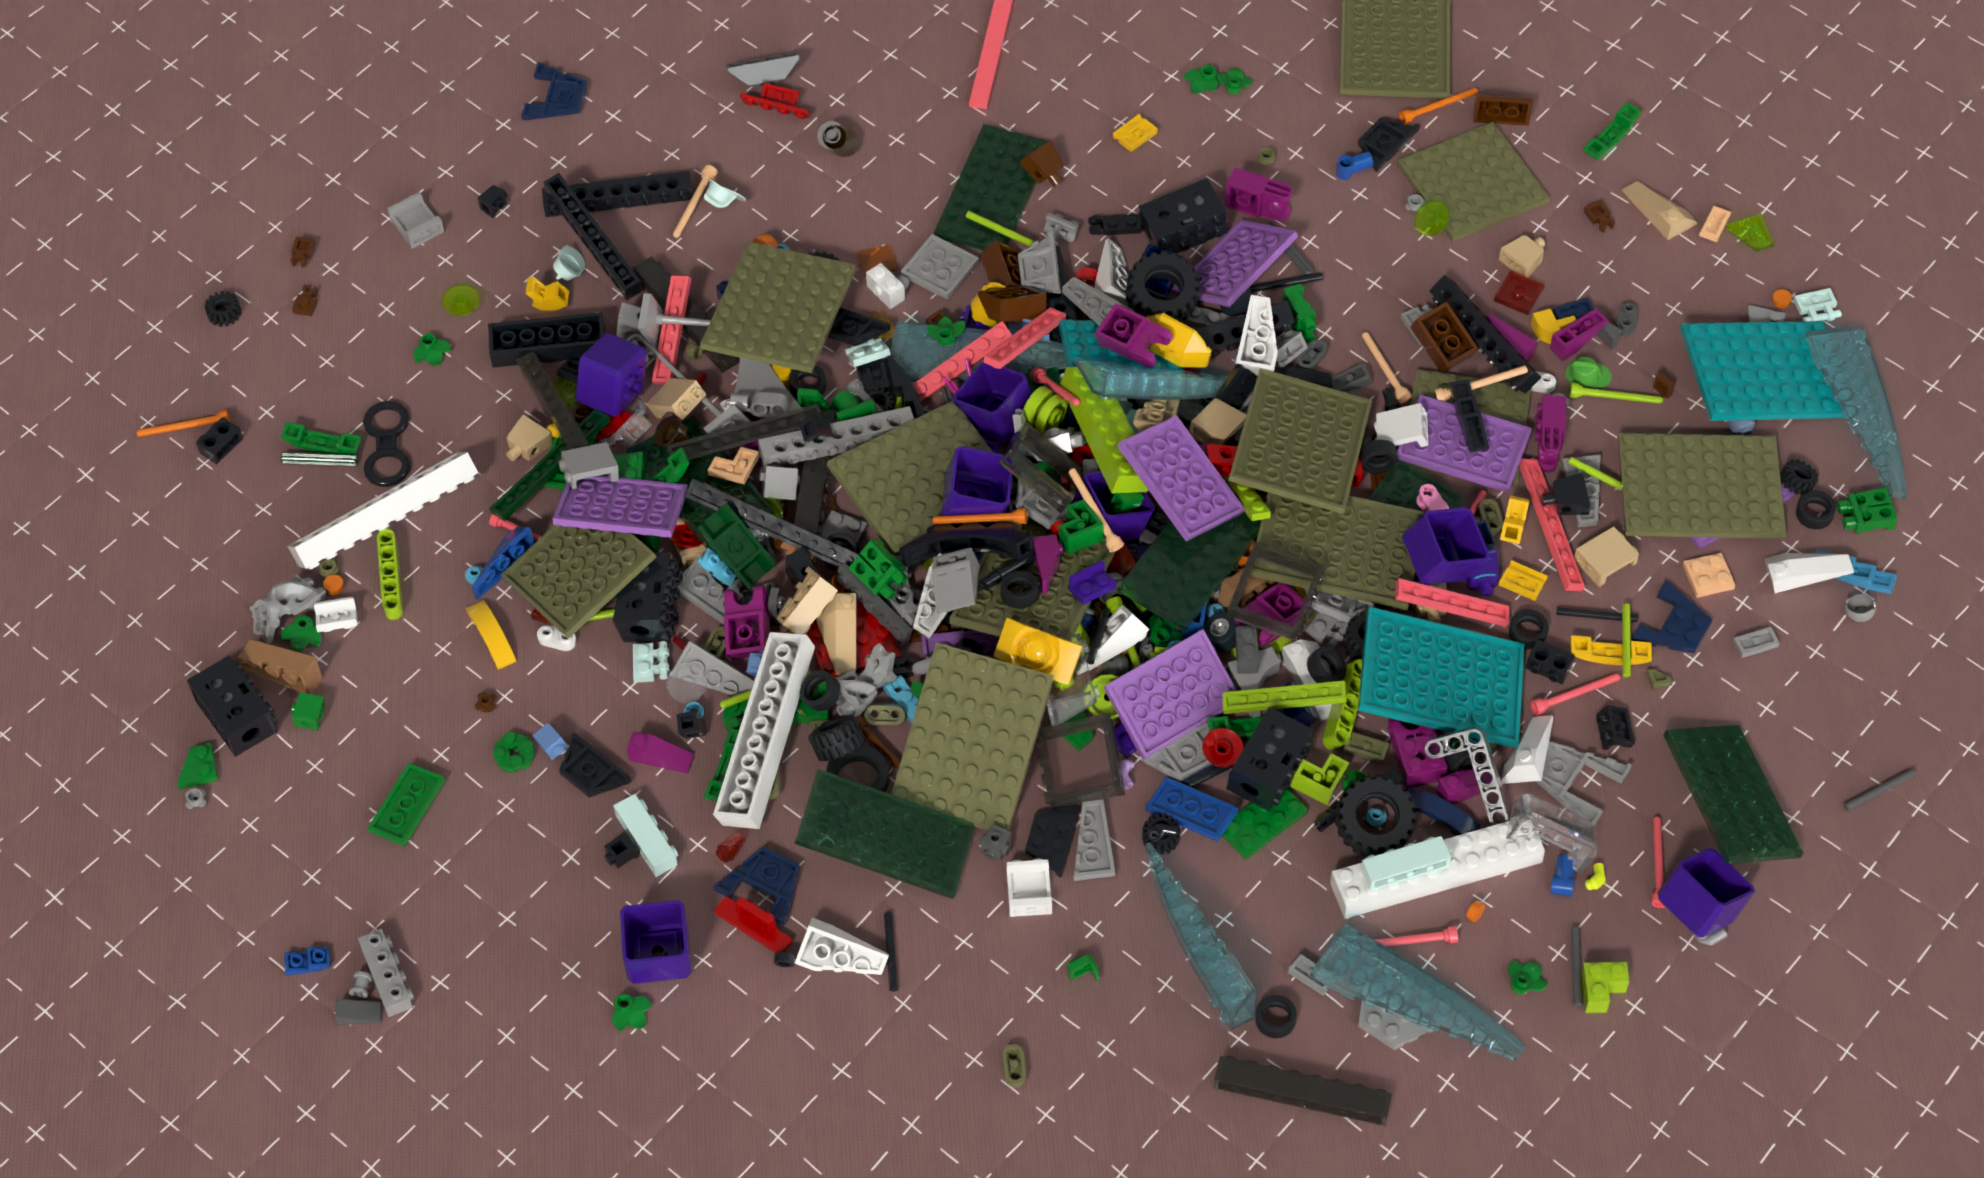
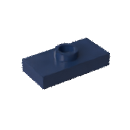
M1585 298L1554 308L1552 313L1556 320L1575 316L1576 320L1594 310V307L1589 299Z

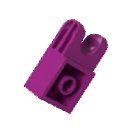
M1234 167L1226 183L1225 207L1257 218L1264 216L1282 222L1290 217L1291 209L1286 202L1292 196V188L1287 184Z
M1116 303L1095 332L1100 346L1150 369L1156 365V359L1154 354L1147 350L1149 346L1156 343L1168 345L1173 339L1168 329Z
M1543 395L1541 403L1538 402L1537 414L1535 415L1537 430H1535L1534 441H1538V463L1542 472L1550 473L1556 470L1558 453L1562 449L1565 435L1566 397Z
M1279 582L1257 596L1256 600L1243 607L1236 615L1234 622L1238 626H1256L1261 631L1257 643L1264 648L1303 623L1310 610V605L1287 584Z
M764 585L754 587L753 598L746 605H740L738 594L734 590L726 589L724 591L726 655L732 659L749 658L750 653H758L765 649L770 633V616L768 610V591Z
M1388 719L1387 729L1400 773L1406 780V783H1404L1405 788L1438 782V779L1445 777L1447 765L1444 756L1430 758L1425 753V745L1430 739L1437 736L1435 729L1418 725L1417 729L1408 730L1401 725L1399 720ZM1431 743L1432 751L1440 752V746L1437 743Z

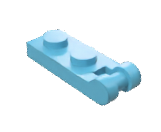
M898 675L896 681L886 683L883 689L895 704L903 706L906 712L905 716L912 723L918 705V698L912 694L911 688L907 685L904 678ZM899 687L901 691L896 693L895 689Z

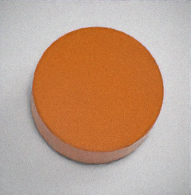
M1784 289L1776 290L1772 297V303L1778 308H1787L1792 301L1791 293Z
M330 575L325 578L323 586L329 595H337L343 591L344 582L340 576Z
M1479 900L1473 902L1467 911V919L1476 922L1482 916L1485 904Z

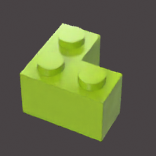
M1331 753L1321 769L1303 759L1293 777L1291 787L1328 806L1346 774L1349 762Z
M1627 962L1583 964L1581 982L1585 1013H1607L1610 1003L1609 993H1626L1629 984Z

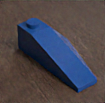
M516 527L505 535L472 586L474 597L477 600L502 580L501 574L534 545L531 528Z

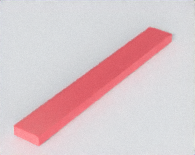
M994 0L969 107L987 109L1013 0Z
M1521 459L1519 467L1565 591H1583L1585 585L1560 518L1556 513L1555 505L1543 506L1542 494L1550 492L1538 460Z

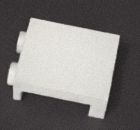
M1421 403L1376 414L1377 422L1374 423V427L1377 432V438L1375 440H1388L1395 446L1417 441L1421 447L1428 446V417Z
M1037 858L1032 861L1013 860L1007 862L1010 917L1052 914L1049 861Z

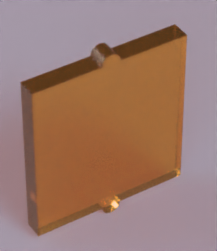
M890 245L858 251L859 265L863 269L864 277H866L867 271L880 263L890 272L897 271L894 261L895 255L892 254Z

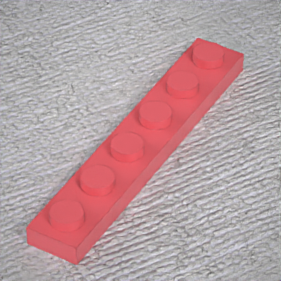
M671 276L664 316L685 317L691 285V278L689 276ZM663 323L657 351L675 367L683 325ZM656 356L652 382L664 385L670 378L674 377V373Z
M1050 307L984 356V363L1001 369L1056 328L1060 320H1066V313Z
M1001 321L912 384L920 403H923L947 386L942 379L943 376L951 383L967 372L966 358H968L972 368L984 360L986 354L1011 337L1012 334L1004 322Z
M1400 578L1395 582L1396 600L1504 627L1510 623L1509 606Z

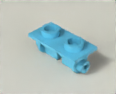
M707 548L704 556L700 555L698 557V565L708 572H713L712 575L721 584L731 586L736 575H733L715 552Z

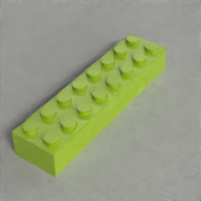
M1066 367L1060 386L1080 400L1078 406H1074L1069 401L1068 403L1111 493L1148 492L1145 484L1117 447L1121 441L1135 434L1102 367Z

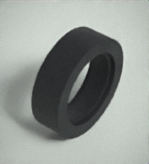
M860 745L849 754L828 762L826 769L828 789L832 797L839 803L853 808L867 807L879 801L886 793L889 785L888 765L883 755L876 749ZM857 761L866 762L876 769L878 777L875 783L865 790H848L837 779L840 770L845 765Z

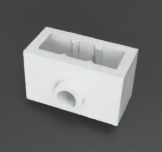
M882 263L866 272L867 287L889 309L905 300L904 285Z

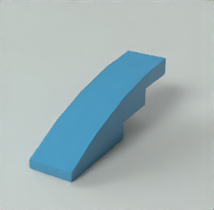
M1816 550V553H1815V554H1836V553H1830V552H1825V551ZM1849 556L1854 573L1835 578L1865 589L1892 595L1897 574L1877 571L1875 565L1856 562V557Z

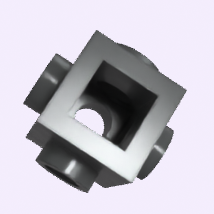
M992 824L987 834L984 833L980 839L981 854L990 860L995 859L1000 862L1003 856H1007L1011 849V832Z

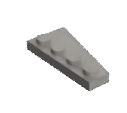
M693 641L688 642L670 674L672 677L715 689L732 696L751 690L755 681Z

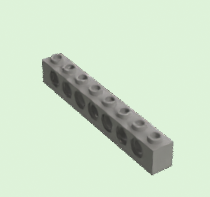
M910 406L831 423L833 436L830 438L819 436L811 442H805L801 430L758 440L759 453L764 469L765 465L779 467L801 461L814 460L828 455L832 456L854 449L914 420Z

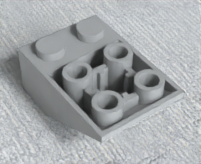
M972 548L933 557L932 577L937 614L975 605L980 565Z

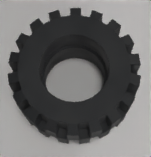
M1361 612L1359 616L1355 615L1348 622V627H1346L1344 647H1346V653L1350 654L1349 658L1351 660H1362L1364 640L1361 637L1365 635L1366 614L1364 612Z
M844 715L820 725L812 731L808 739L819 761H831L857 749L864 742L865 737L855 716Z

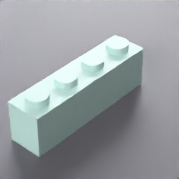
M636 794L613 805L615 816L636 845L655 877L678 865L676 859L678 853L673 845L669 846L665 832L663 830L659 831L657 828L658 823L652 814L649 816L647 813L648 808L643 799L639 800Z
M1442 836L1436 838L1429 837L1423 842L1409 843L1400 849H1390L1383 854L1366 857L1362 860L1361 872L1369 890L1373 891L1448 868L1451 856Z

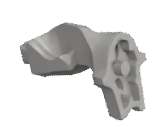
M1020 408L1015 409V414L1012 415L1015 443L1021 457L1032 456L1037 461L1056 460L1087 443L1083 432H1076L1075 427H1068L1067 430L1053 427L1047 430L1043 436L1035 437L1028 429L1024 410Z
M893 555L898 559L899 563H902L901 555ZM905 567L903 571L909 579L911 571L908 567ZM908 579L901 586L893 582L891 586L897 593L892 599L887 600V605L914 629L913 624L922 593L920 589L915 590L911 587Z
M294 575L288 582L273 586L265 597L258 599L253 605H250V610L253 614V633L260 635L264 643L270 645L274 639L275 628L280 626L279 619L284 614L290 615L291 613L297 615L307 608L315 610L314 603L325 600L326 590L322 587L314 589V582L311 578L302 579L298 575Z
M879 643L873 648L872 653L865 657L866 668L860 675L857 676L855 670L852 669L836 678L840 683V694L836 701L838 704L837 712L840 716L853 715L856 717L860 715L876 698L878 693L876 690L886 683L897 680L898 677L893 673L894 652H887Z

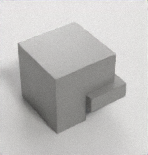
M765 465V472L759 471V480L763 481L762 496L764 498L796 499L797 483L799 484L800 482L798 468Z

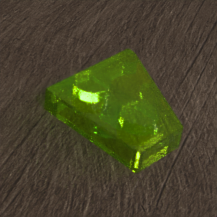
M1762 214L1726 224L1728 232L1755 252L1774 247V241Z

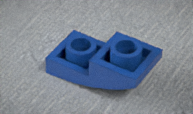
M328 947L307 948L306 952H284L285 975L304 974L330 968Z

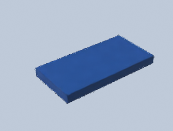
M1167 776L1145 806L1146 811L1152 814H1159V817H1162V814H1166L1167 819L1170 815L1173 817L1172 821L1176 819L1178 825L1217 842L1238 813L1237 806Z

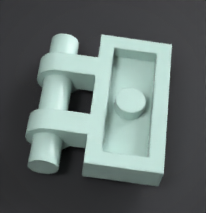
M1831 288L1794 296L1793 301L1799 314H1808V317H1803V322L1824 320L1829 322L1841 317L1840 310L1833 311L1832 309L1836 307L1837 301ZM1824 310L1825 312L1821 314L1816 313V311Z
M878 338L868 340L857 346L851 345L850 348L845 349V354L849 356L850 362L856 367L890 355V350L882 342V339Z
M659 642V648L654 650L653 643L633 644L634 683L654 681V674H660V679L662 680L668 678L670 665L667 657H669L667 642ZM654 659H659L658 665H654Z

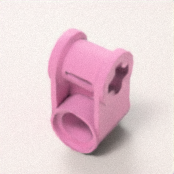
M1424 484L1421 486L1416 502L1423 512L1449 509L1447 503L1433 485Z

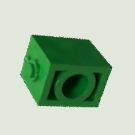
M300 692L297 702L293 703L291 709L294 726L318 731L325 709L324 697Z

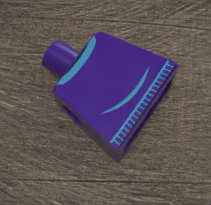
M1496 548L1488 549L1490 554L1488 561L1465 580L1470 590L1480 589L1482 596L1491 595L1493 593L1492 587L1497 586L1499 570Z

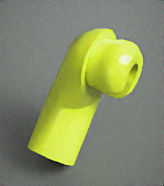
M1603 863L1593 865L1594 875L1585 881V886L1588 890H1597L1605 884L1606 877Z

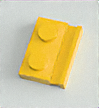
M1138 114L1113 133V138L1117 139L1127 150L1133 152L1156 135L1158 128Z
M1511 560L1499 581V586L1536 601L1548 576Z

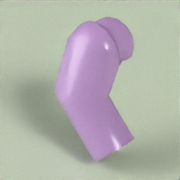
M1124 759L1119 763L1116 773L1126 790L1134 785L1128 775L1129 771L1134 768V763L1128 759Z

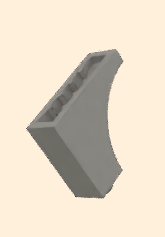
M1272 647L1258 651V673L1239 674L1237 673V660L1227 663V673L1237 691L1260 689L1268 679L1280 672L1282 660ZM1261 711L1248 712L1250 718L1260 717Z

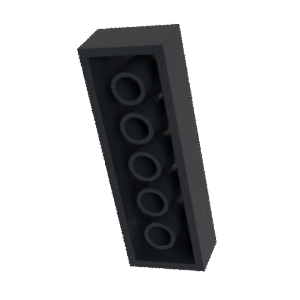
M603 312L489 323V354L493 368L565 361L570 357L580 359L588 349L606 334Z

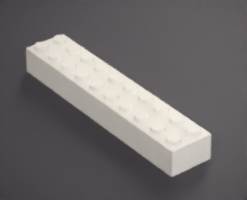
M457 452L291 543L287 547L298 567L309 568V570L320 565V560L325 558L329 560L335 557L338 550H347L355 545V541L359 539L363 541L371 537V532L375 530L381 531L389 527V522L402 520L406 517L405 513L420 510L424 507L423 503L428 501L431 503L441 498V493L446 491L450 493L458 488V484L463 482L466 484L474 480V475L478 474V471L468 452Z
M769 633L713 813L722 826L760 829L800 698L801 684L806 678L815 649L814 644L807 635Z
M1525 816L1444 839V843L1451 856L1448 868L1370 891L1361 872L1362 863L1332 871L1330 884L1344 919L1542 863L1545 849L1530 816Z

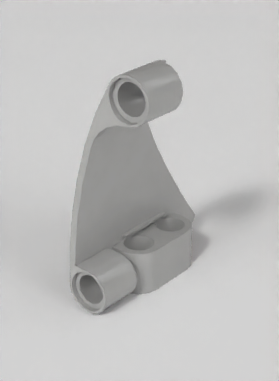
M740 358L735 393L731 394L730 406L735 404L742 412H751L758 417L797 419L805 413L769 364Z

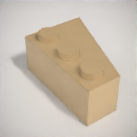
M809 566L805 570L808 574L802 583L798 582L796 585L798 591L793 599L789 598L777 617V620L794 634H806L812 622L821 616L824 607L835 598L838 591Z

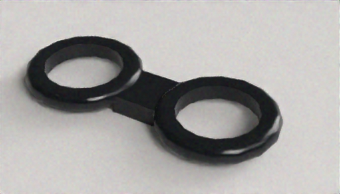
M394 401L376 403L367 410L363 419L364 429L370 436L376 438V451L367 458L363 470L365 477L370 483L380 487H389L400 483L408 475L410 469L408 457L396 447V437L403 433L408 426L409 415L401 404ZM382 410H394L401 416L399 424L387 431L375 429L371 422L374 415ZM383 457H395L402 463L400 471L393 477L380 478L372 472L374 463Z

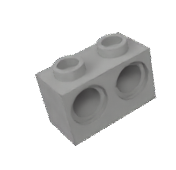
M1289 330L1282 332L1276 337L1278 355L1275 367L1286 366L1308 348L1301 332Z

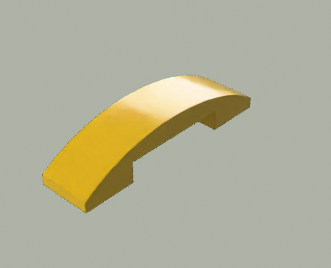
M482 600L465 608L485 642L497 669L499 670L517 662L501 627L486 602Z
M1570 636L1571 654L1575 655V657L1594 663L1623 665L1622 644L1592 642L1591 637ZM1631 641V665L1651 662V643Z

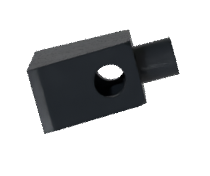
M1583 473L1553 481L1552 493L1542 494L1543 506L1555 504L1558 515H1589L1590 502Z
M804 548L786 556L785 573L795 587L798 582L802 583L808 574L805 572L808 566L818 573Z

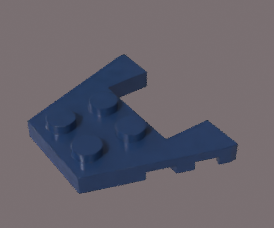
M538 62L534 73L535 79L551 81L544 105L525 103L521 115L522 120L580 113L587 89V81L568 73L566 75L562 74L553 67L551 69L547 68L543 63Z
M1665 580L1657 594V598L1675 606L1660 633L1639 625L1631 641L1649 642L1653 647L1661 645L1669 647L1671 650L1695 654L1712 624V619Z
M763 846L745 860L743 865L737 870H732L727 874L723 881H718L713 886L714 891L731 898L740 883L744 882L777 899L769 912L774 916L776 922L785 925L800 866L798 863Z

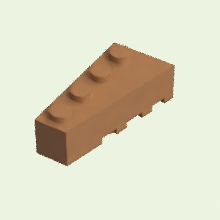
M1250 565L1245 569H1240L1232 577L1224 579L1221 584L1222 588L1217 604H1220L1225 612L1236 617L1242 607L1256 600L1257 596L1278 582L1249 576Z
M250 639L237 657L243 670L299 693L313 694L323 679L316 657L269 645L261 641Z

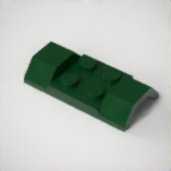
M727 503L697 527L699 532L709 542V546L733 575L738 577L747 590L777 565Z

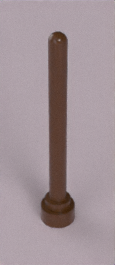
M862 715L856 716L855 718L863 734L899 769L901 760L870 730L867 720Z

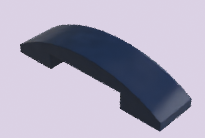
M1406 788L1405 791L1411 793V800L1416 804L1415 813L1419 811L1452 829V834L1458 836L1480 829V825L1473 818L1450 802L1420 789Z

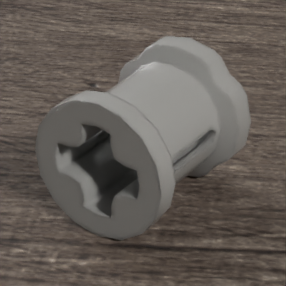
M356 971L354 973L353 987L350 988L349 994L357 999H366L368 997V985L373 979L372 975L367 972Z

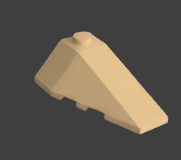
M1638 181L1622 189L1623 193L1667 240L1698 224L1696 219L1686 209Z
M1162 388L1157 392L1150 402H1146L1142 409L1139 408L1136 411L1133 424L1138 431H1145L1176 416L1182 392Z
M836 593L835 598L824 607L821 616L817 618V626L820 629L835 674L843 675L852 669L856 673L857 597L856 593Z

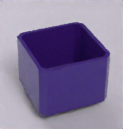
M606 333L580 358L576 401L612 417L618 416L643 392L646 350L639 345Z
M982 362L953 395V401L964 412L980 435L1007 443L1015 434L1012 415L1015 414V409H1024L1026 402L1032 395V391L1025 374L1006 367L1001 369L994 368Z
M964 446L956 448L945 474L941 510L943 516L1005 513L1010 503L1014 462L1011 457ZM999 521L977 523L989 527Z
M1101 471L1086 473L1082 481L1113 534L1119 536L1123 542L1139 540L1155 509L1147 492H1141L1144 499L1137 512L1109 515L1105 511L1114 493H1111ZM1077 490L1071 504L1083 500L1079 490Z
M1466 507L1426 511L1402 535L1419 581L1424 585L1465 581L1488 561L1490 556L1473 513Z
M1708 848L1677 864L1659 890L1658 899L1696 937H1705L1733 923L1755 890L1754 886L1716 850Z
M674 900L627 905L620 910L623 962L627 979L631 983L683 979L692 973L689 929L685 906L682 902ZM657 949L664 951L663 955L659 957L652 954Z

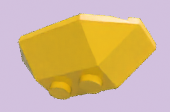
M1165 313L1148 315L1146 317L1149 321L1168 329L1173 336L1170 344H1152L1148 348L1149 351L1179 367L1208 366L1212 350L1206 346L1196 330Z

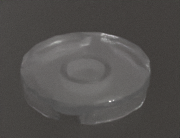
M690 663L674 667L667 679V690L670 696L683 704L697 702V700L704 696L708 687L707 677L702 669Z

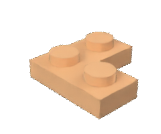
M740 447L733 461L715 456L707 470L708 476L745 484L760 457L759 451Z

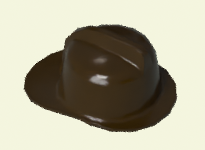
M827 121L818 128L817 140L828 151L841 157H849L857 151L859 138L850 128L836 121Z
M666 417L655 429L654 442L658 446L680 448L685 441H690V438L687 436L688 428L680 422L679 418Z

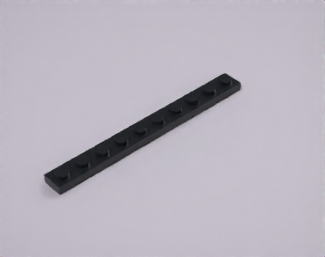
M692 478L685 497L713 510H718L727 503L744 524L798 549L804 548L807 553L837 567L843 563L850 567L857 556L861 555L696 478Z

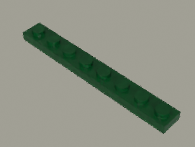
M594 409L489 508L491 514L506 521L560 470L559 460H561V451L584 447L611 421L610 417Z

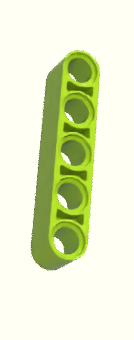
M383 529L377 534L382 605L386 617L390 620H396L403 614L398 545L394 532L390 529Z
M1361 659L1346 665V675L1341 680L1346 682L1347 702L1335 703L1331 706L1323 735V744L1329 750H1335L1347 744L1350 740L1358 710L1362 668Z

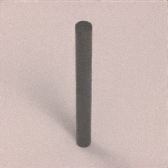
M1911 768L1843 804L1844 809L1849 811L1916 776L1915 770Z
M1575 926L1571 928L1573 1006L1581 1007L1580 928Z

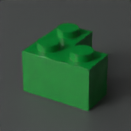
M1084 499L1066 506V523L1059 525L1058 528L1059 542H1062V547L1068 555L1104 541V524Z

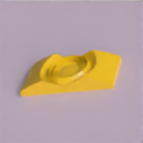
M1007 617L993 656L1007 663L1055 676V681L1069 685L1083 646Z

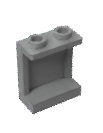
M420 192L388 208L391 222L411 248L444 233L442 220L439 216L435 217L424 203Z
M607 442L561 451L559 467L561 472L564 471L565 481L570 483L572 490L577 489V480L604 474L608 475L611 482L619 481L618 464Z

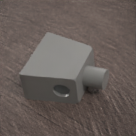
M622 302L618 316L617 337L624 340L633 334H640L644 337L638 330L640 307ZM637 337L632 339V340H636V341H641V340H640L639 338H637Z

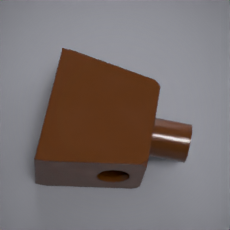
M1051 140L1019 162L1039 184L1046 179L1050 181L1053 187L1062 182L1057 172L1064 167V163Z

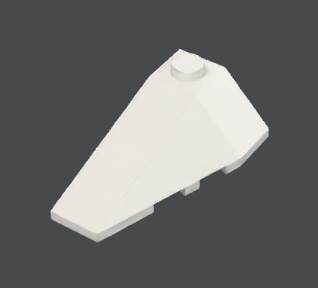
M1108 238L1105 240L1094 288L1128 307L1126 286L1129 274L1125 270L1127 263L1122 249Z
M1251 295L1236 364L1242 365L1253 376H1258L1260 368L1274 371L1278 350L1270 298Z
M932 565L927 572L913 624L914 629L929 639L948 614V612L939 614L936 612Z
M1782 553L1764 558L1774 593L1854 573L1848 554Z
M1121 605L1107 620V628L1103 633L1094 664L1089 665L1086 662L1089 648L1086 654L1077 661L1074 671L1079 676L1085 674L1132 647L1137 642L1142 641L1149 629L1126 607Z
M1300 639L1284 646L1282 649L1281 660L1297 685L1316 683L1308 672L1307 659L1311 653L1320 648L1317 642ZM1320 658L1323 668L1331 675L1329 664L1326 660ZM1332 704L1314 705L1311 707L1322 722L1328 719Z
M1552 715L1532 717L1519 739L1518 746L1513 749L1504 764L1501 777L1502 784L1542 781L1553 723Z
M811 918L795 964L814 971H853L862 974L882 975L889 954L831 924Z

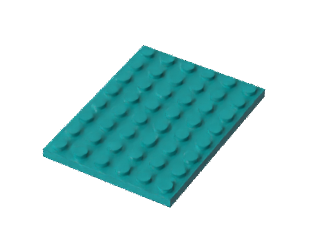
M1824 321L1681 324L1680 331L1710 421L1854 418L1856 415Z
M1369 607L1366 614L1358 711L1450 733L1473 726H1480L1485 730L1489 742L1516 748L1519 744L1525 644ZM1471 732V738L1480 739V735L1477 732Z

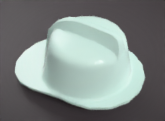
M707 179L710 184L704 199L713 206L724 208L735 199L746 201L740 194L718 185L711 179Z
M564 246L559 252L558 257L553 263V268L557 273L556 279L562 278L570 281L575 277H579L583 272L585 260L575 248Z

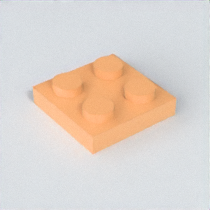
M1722 553L1683 562V568L1696 598L1734 590L1735 583Z

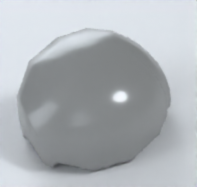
M1856 594L1847 598L1845 612L1851 620L1866 622L1874 616L1876 603L1871 597L1864 594Z

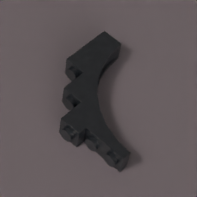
M999 521L987 528L977 522L965 523L958 528L950 524H934L927 528V534L899 548L902 564L905 567H910L918 562L936 557L939 553L943 555L967 548H972L973 552L1005 555L1018 561L1035 553L1032 535L1006 521Z

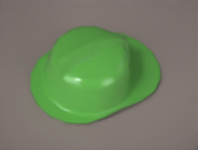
M1587 356L1577 358L1567 366L1565 371L1569 382L1579 383L1581 386L1591 388H1604L1612 380L1611 372L1606 366L1596 363L1594 359Z

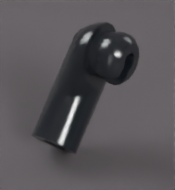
M1158 824L1149 830L1148 837L1151 841H1158L1166 835L1177 837L1178 827Z

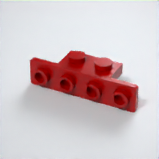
M764 83L760 98L743 93L739 95L743 103L749 106L757 104L762 109H776L778 113L784 115L792 113L799 119L811 118L808 110L796 107L800 95L798 91Z
M726 896L714 909L715 915L774 953L784 952L792 943L791 937L776 928L774 916L769 911H763L758 908L752 900L740 897L735 902Z

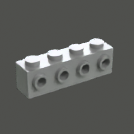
M382 929L359 937L360 947L388 1017L413 1008L410 1000L414 999L410 987L405 988L404 982L407 979L403 969L398 971L396 965L400 964L396 952L391 953L390 951L393 945L389 935L384 936Z

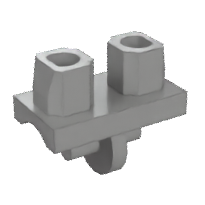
M1048 213L1043 231L1047 233L1052 231L1055 240L1062 238L1074 243L1079 222L1074 220L1069 222L1060 214L1056 213L1053 215Z

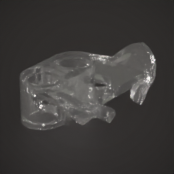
M641 399L638 400L635 413L610 438L599 440V443L607 442L608 446L615 445L617 440L626 450H629L653 425L643 415L646 413L643 401Z

